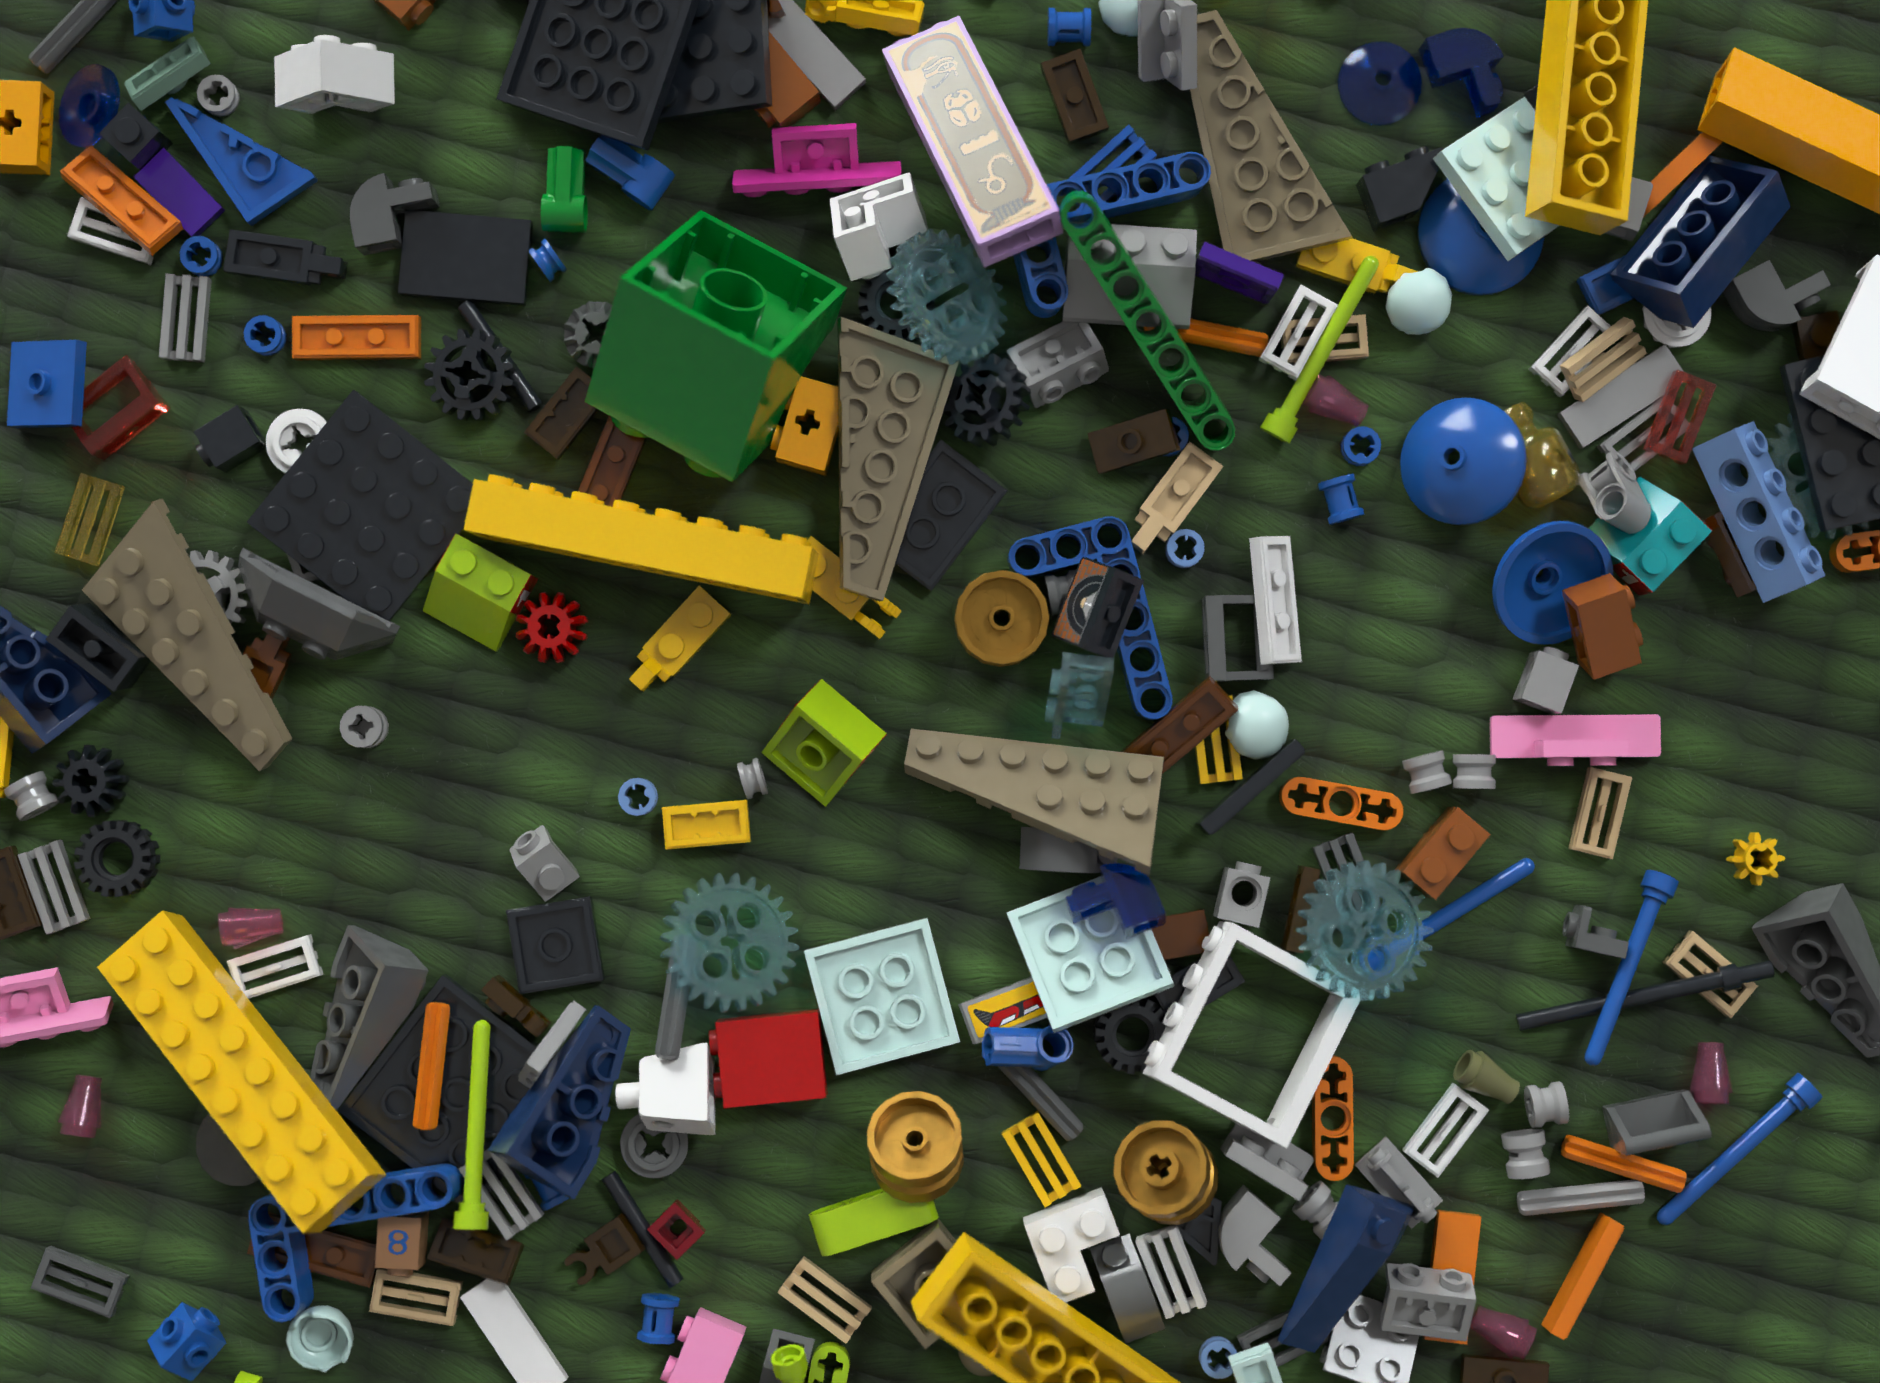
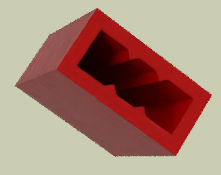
M819 1009L723 1018L715 1022V1030H709L711 1056L718 1055L720 1072L713 1073L715 1098H723V1108L827 1097L828 1090Z

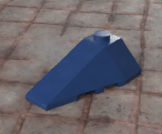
M0 606V716L31 754H33L111 695V692L98 679L46 641V635L38 630L34 632L14 619L9 611Z
M595 1005L511 1112L488 1151L520 1173L570 1199H575L598 1160L601 1147L597 1146L603 1123L608 1121L611 1109L608 1107L614 1081L619 1078L631 1028L599 1005Z
M1346 1184L1277 1340L1281 1344L1315 1353L1396 1250L1415 1207L1411 1204Z

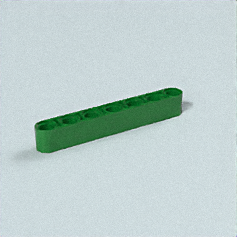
M1084 191L1069 193L1060 204V218L1073 243L1199 442L1210 450H1222L1228 447L1235 437V426L1228 410L1096 200ZM1084 203L1092 209L1091 216L1086 222L1074 223L1067 217L1069 209L1074 204ZM1099 240H1108L1114 244V251L1109 258L1097 259L1091 255L1093 244ZM1123 276H1130L1137 281V286L1131 294L1120 295L1114 291L1115 282ZM1146 312H1153L1159 316L1158 325L1149 331L1139 329L1136 326L1138 318ZM1168 348H1175L1181 352L1180 360L1172 366H1165L1159 362L1160 354ZM1187 385H1201L1203 387L1202 395L1194 401L1183 399L1181 393ZM1212 419H1221L1225 422L1223 431L1217 435L1205 434L1203 428Z

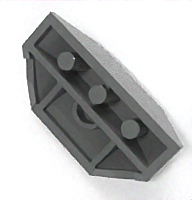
M245 548L241 551L238 567L257 622L263 624L262 630L270 636L283 641L289 637L303 644L301 649L304 652L320 660H325L326 656L333 660H338L394 642L400 628L399 625L315 585Z

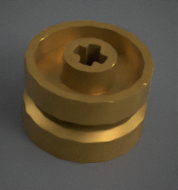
M1000 570L984 573L968 584L958 599L954 621L957 637L969 655L983 664L1004 667L1019 664L1036 651L1046 636L1049 613L1046 599L1035 583L1022 574ZM1001 610H1004L1009 614L1008 619H1010V622L1006 626H998L993 619L994 614H999Z
M916 1091L900 1093L886 1100L873 1113L867 1129L871 1170L879 1186L893 1198L909 1203L930 1202L946 1194L958 1181L964 1165L961 1123L953 1108L938 1096Z
M1153 1120L1136 1127L1122 1140L1115 1155L1114 1178L1120 1194L1142 1215L1160 1224L1180 1225L1196 1219L1210 1206L1218 1187V1168L1213 1154L1188 1128L1173 1121ZM1168 1170L1169 1175L1166 1178H1162L1164 1171Z

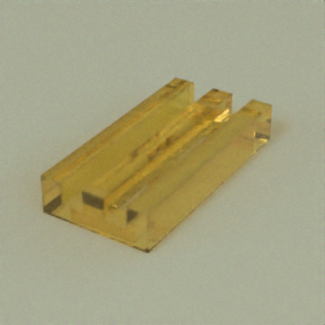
M80 473L54 553L99 567L125 487ZM91 485H93L94 487L90 496V500L74 548L72 550L71 545L90 491ZM104 490H109L110 493L90 554H85L84 551Z

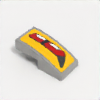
M1032 977L958 1004L972 1044L983 1041L984 1031L988 1027L1021 1028L1047 1018Z

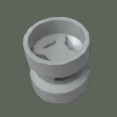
M1521 1129L1501 1135L1503 1148L1509 1152V1161L1506 1163L1507 1177L1509 1179H1530L1551 1173L1549 1160L1544 1157L1541 1149L1546 1143L1543 1129Z
M1320 1180L1305 1191L1300 1201L1297 1200L1292 1211L1301 1220H1308L1310 1223H1313V1232L1322 1240L1339 1201L1333 1202L1331 1190Z

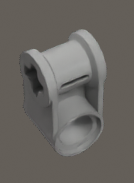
M1610 451L1606 454V461L1589 474L1584 472L1578 477L1581 488L1588 496L1599 518L1628 534L1637 533L1647 525L1651 516L1650 504L1647 502L1636 480L1634 470L1618 452Z

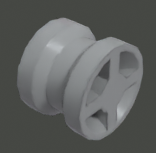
M352 707L343 714L340 721L342 738L354 747L373 748L380 745L388 734L389 723L386 716L381 710L374 707Z
M1443 750L1402 761L1404 770L1410 773L1411 782L1409 789L1411 794L1452 783L1450 774L1444 771L1442 764L1445 760Z
M1453 754V764L1457 767V776L1453 779V788L1496 789V780L1491 776V767L1496 763V755Z
M43 771L28 775L4 789L7 799L13 800L17 806L16 815L19 821H25L40 815L59 803L56 794L49 792L45 785L47 777Z
M1551 1082L1545 1088H1539L1536 1085L1525 1086V1108L1532 1128H1540L1545 1122L1554 1121L1558 1125L1569 1122L1568 1100L1562 1082Z

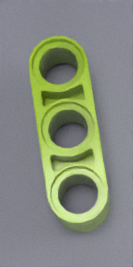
M882 1188L822 1207L808 1214L821 1256H829L929 1224L939 1218L934 1200L930 1202L909 1203L893 1198Z

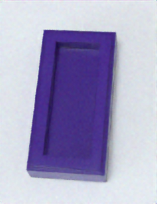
M165 148L158 152L133 176L157 202L181 221L183 228L191 237L200 236L226 211Z

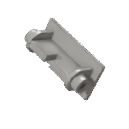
M1386 1136L1354 1164L1381 1195L1415 1207L1408 1223L1411 1229L1421 1220L1424 1223L1429 1222L1437 1214L1434 1208L1443 1200Z

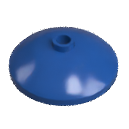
M1448 179L1442 182L1428 197L1418 221V245L1427 267L1444 276L1450 288L1470 295H1491L1516 285L1535 266L1544 243L1543 237L1507 261L1490 236L1481 229L1479 221Z
M1476 398L1447 400L1426 411L1414 423L1406 436L1400 459L1403 485L1412 502L1429 517L1452 525L1476 524L1501 512L1517 494L1526 471V446L1517 424L1499 407ZM1458 450L1460 453L1459 461L1454 465H1450L1448 461L1450 453Z
M1569 521L1544 523L1524 533L1505 552L1494 576L1493 603L1502 624L1518 638L1534 644H1554L1572 638L1562 590L1609 573L1613 576V564L1607 546L1590 529ZM1543 569L1542 575L1536 578L1539 571Z

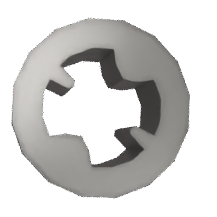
M222 75L207 76L201 81L197 89L198 101L203 108L214 116H229L239 105V91L229 79ZM221 86L228 93V97L221 98L220 105H216L209 98V95L216 94L217 87Z
M752 759V763L749 765H745L743 762L737 763L746 798H753V794L756 792H761L762 795L768 794L759 759Z

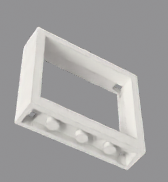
M1219 921L1217 926L1214 925L1209 937L1205 936L1203 939L1202 948L1205 950L1198 964L1194 963L1191 965L1183 979L1182 985L1186 988L1179 1002L1172 1003L1165 1014L1163 1024L1166 1028L1159 1041L1155 1040L1152 1042L1147 1050L1150 1053L1145 1061L1147 1065L1143 1074L1271 1143L1287 1148L1363 994L1232 922ZM1235 942L1330 993L1267 1122L1171 1072Z

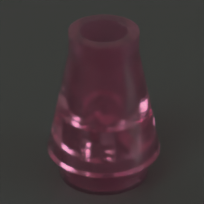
M1319 374L1302 403L1309 407L1310 413L1347 422L1355 427L1359 426L1368 410V404L1359 400L1331 375L1324 377Z
M229 907L228 912L218 913L219 932L223 947L233 946L234 949H238L272 935L284 933L280 908L253 909Z
M1698 1043V1053L1689 1091L1694 1093L1696 1103L1729 1104V1094L1733 1093V1088L1725 1058L1724 1043Z
M76 1075L74 1085L58 1120V1123H62L60 1134L95 1138L97 1128H101L102 1078Z
M1481 1305L1476 1309L1470 1324V1329L1479 1333L1511 1359L1513 1356L1522 1360L1525 1358L1537 1332V1328L1528 1324V1319L1490 1310Z

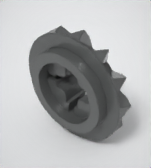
M588 301L585 305L573 309L571 316L564 324V343L567 350L583 366L595 367L601 346L595 340L583 347L590 337L585 323L588 321L590 325L593 324L597 328L603 324L606 325L612 307L608 302Z
M640 1114L634 1116L626 1124L620 1140L621 1154L625 1163L632 1171L646 1178H661L672 1174L681 1166L687 1155L688 1133L668 1132L664 1136L665 1139L662 1145L669 1156L664 1152L661 1153L655 1150L643 1157L642 1154L646 1150L645 1147L648 1141L644 1138L645 1135L641 1130L652 1136H656L663 1131L647 1129L640 1118Z

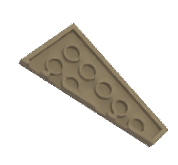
M1214 10L1197 15V88L1190 89L1203 154L1211 166L1209 183L1223 250L1252 262H1258L1353 239L1218 11Z
M840 317L837 319L840 588L880 602L884 600L959 359Z
M163 499L155 500L82 591L259 771H262L271 765L291 742L292 737L269 694L261 691L250 671L254 666L248 655H242L232 637L235 631L203 573L196 571L186 552L189 546L182 533L176 534L166 515L170 513Z
M911 729L904 763L906 774L949 792L954 790L976 798L977 804L989 809L995 806L1012 813L1013 819L1070 843L1078 841L1098 849L1101 856L1113 861L1117 857L1136 865L1135 870L1150 875L1164 757Z

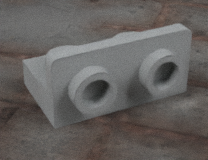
M1138 0L1139 78L1144 82L1166 79L1180 90L1197 88V4L1191 0Z
M1062 321L1006 350L1009 360L1017 366L1018 370L1026 375L1027 378L1023 384L1031 389L1029 397L1035 408L1046 403L1056 402L1065 393L1083 384L1095 382L1109 370L1104 349L1088 323Z
M1235 1123L1220 1150L1228 1158L1300 1201L1308 1188L1303 1178L1314 1162L1313 1156L1291 1142L1287 1148L1273 1144Z
M1409 1263L1402 1265L1387 1264L1385 1270L1387 1288L1380 1316L1381 1331L1467 1341L1476 1303L1471 1274L1455 1269L1440 1270L1418 1267Z

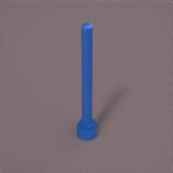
M1523 858L1385 944L1379 946L1376 943L1372 947L1368 944L1352 953L1358 967L1368 981H1374L1386 973L1385 968L1390 966L1389 961L1530 875L1535 869L1534 862L1529 858Z
M1646 870L1640 887L1643 889L1641 896L1645 899L1628 940L1629 945L1626 959L1622 958L1584 1055L1586 1063L1591 1066L1598 1065L1603 1058L1660 906L1666 905L1668 899H1673L1679 881L1664 873Z
M1800 1073L1794 1075L1785 1084L1787 1089L1782 1092L1784 1097L1685 1186L1681 1193L1675 1195L1657 1213L1658 1222L1662 1225H1670L1793 1112L1796 1110L1801 1112L1806 1107L1811 1109L1823 1098L1819 1091Z

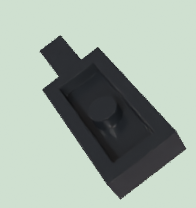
M230 229L223 271L231 275L311 286V284L321 285L322 276L345 279L348 262H344L343 258L325 256L326 247L317 245L313 241Z

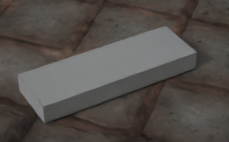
M779 0L786 15L781 18H769V32L817 88L820 95L834 110L838 109L866 83V79L793 0Z
M1666 344L1630 366L1587 400L1575 402L1558 413L1557 416L1579 449H1582L1688 380V377Z

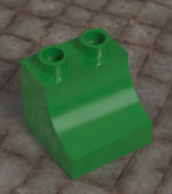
M700 210L620 277L585 403L611 416L614 425L622 432L639 438L650 437L683 455L688 466L697 473L708 477H724L733 482L770 444L779 419L795 386L822 342L834 328L847 287Z

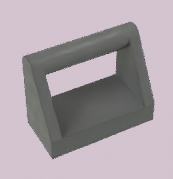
M1214 595L1203 597L1201 603L1205 680L1209 676L1215 682L1274 679L1273 664L1261 665L1255 596ZM1253 605L1256 671L1226 672L1223 606Z
M1686 1089L1602 1106L1610 1147L1625 1156L1711 1138V1129L1691 1093Z

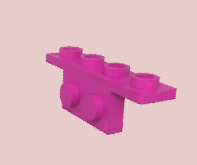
M856 123L772 128L775 168L735 170L733 172L732 185L733 193H743L747 197L764 196L768 191H785V193L790 195H800L809 192L810 189L827 188L830 192L838 193L848 191L852 187L869 186L901 175V162L859 163Z

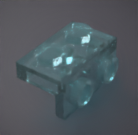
M1063 652L1060 669H1052L1049 694L1056 695V697H1047L1045 722L1052 723L1051 738L1060 739L1063 722L1103 727L1114 671V658Z

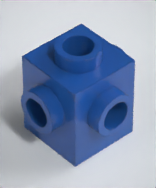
M129 0V8L133 13L134 36L173 42L193 32L194 0Z
M183 1302L147 1340L161 1368L189 1381H193L226 1344L218 1328L220 1321L210 1310L204 1307H200L198 1310Z

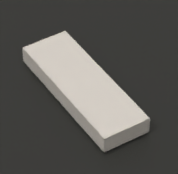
M1290 536L1249 538L1261 665L1302 662Z
M485 1279L460 1297L517 1383H563L568 1379L569 1376L508 1286Z

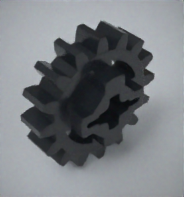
M458 329V340L444 335L442 339L446 347L443 350L432 347L430 351L437 357L436 362L425 363L424 368L433 371V377L424 381L426 386L437 389L430 397L432 402L440 403L445 401L442 412L452 415L457 410L458 419L468 421L471 412L475 420H485L486 409L490 413L498 415L500 409L497 402L501 400L510 403L512 400L506 393L507 387L518 386V382L509 378V373L517 370L518 366L505 360L512 353L511 349L507 347L497 349L500 338L491 335L485 341V331L475 329L472 337H470L467 330ZM462 350V355L450 363L452 357ZM486 352L494 360L497 372H493L487 363L488 355ZM474 370L478 374L486 376V378L468 380L465 379V376L458 375L457 372ZM446 378H449L455 387L454 396L448 388ZM493 387L490 394L480 400L481 394Z
M992 353L987 360L980 355H976L974 366L970 367L963 362L960 364L962 374L959 377L954 376L952 382L954 386L950 389L948 395L949 403L945 404L943 413L949 416L945 425L955 431L954 435L966 443L969 441L975 446L981 447L983 442L986 441L990 445L995 446L998 440L997 435L1001 434L1009 439L1011 437L1009 427L1012 424L1022 426L1023 422L1018 417L1020 411L1029 410L1030 406L1023 402L1022 398L1031 394V389L1022 384L1027 378L1026 375L1018 370L1017 366L1008 359L1004 358L1002 360Z

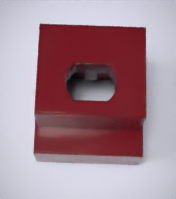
M678 1199L647 1229L676 1260L706 1231L699 1224L700 1221ZM677 1219H682L687 1226L680 1234H675L671 1230V1225Z

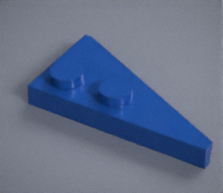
M172 97L165 101L249 225H254L318 181L312 172L288 161L269 148L259 145L251 138L231 127L221 124L193 106L178 99L174 100Z

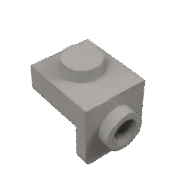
M544 825L539 826L534 831L530 830L523 833L509 850L516 868L545 902L580 877L577 869L552 841L549 831Z

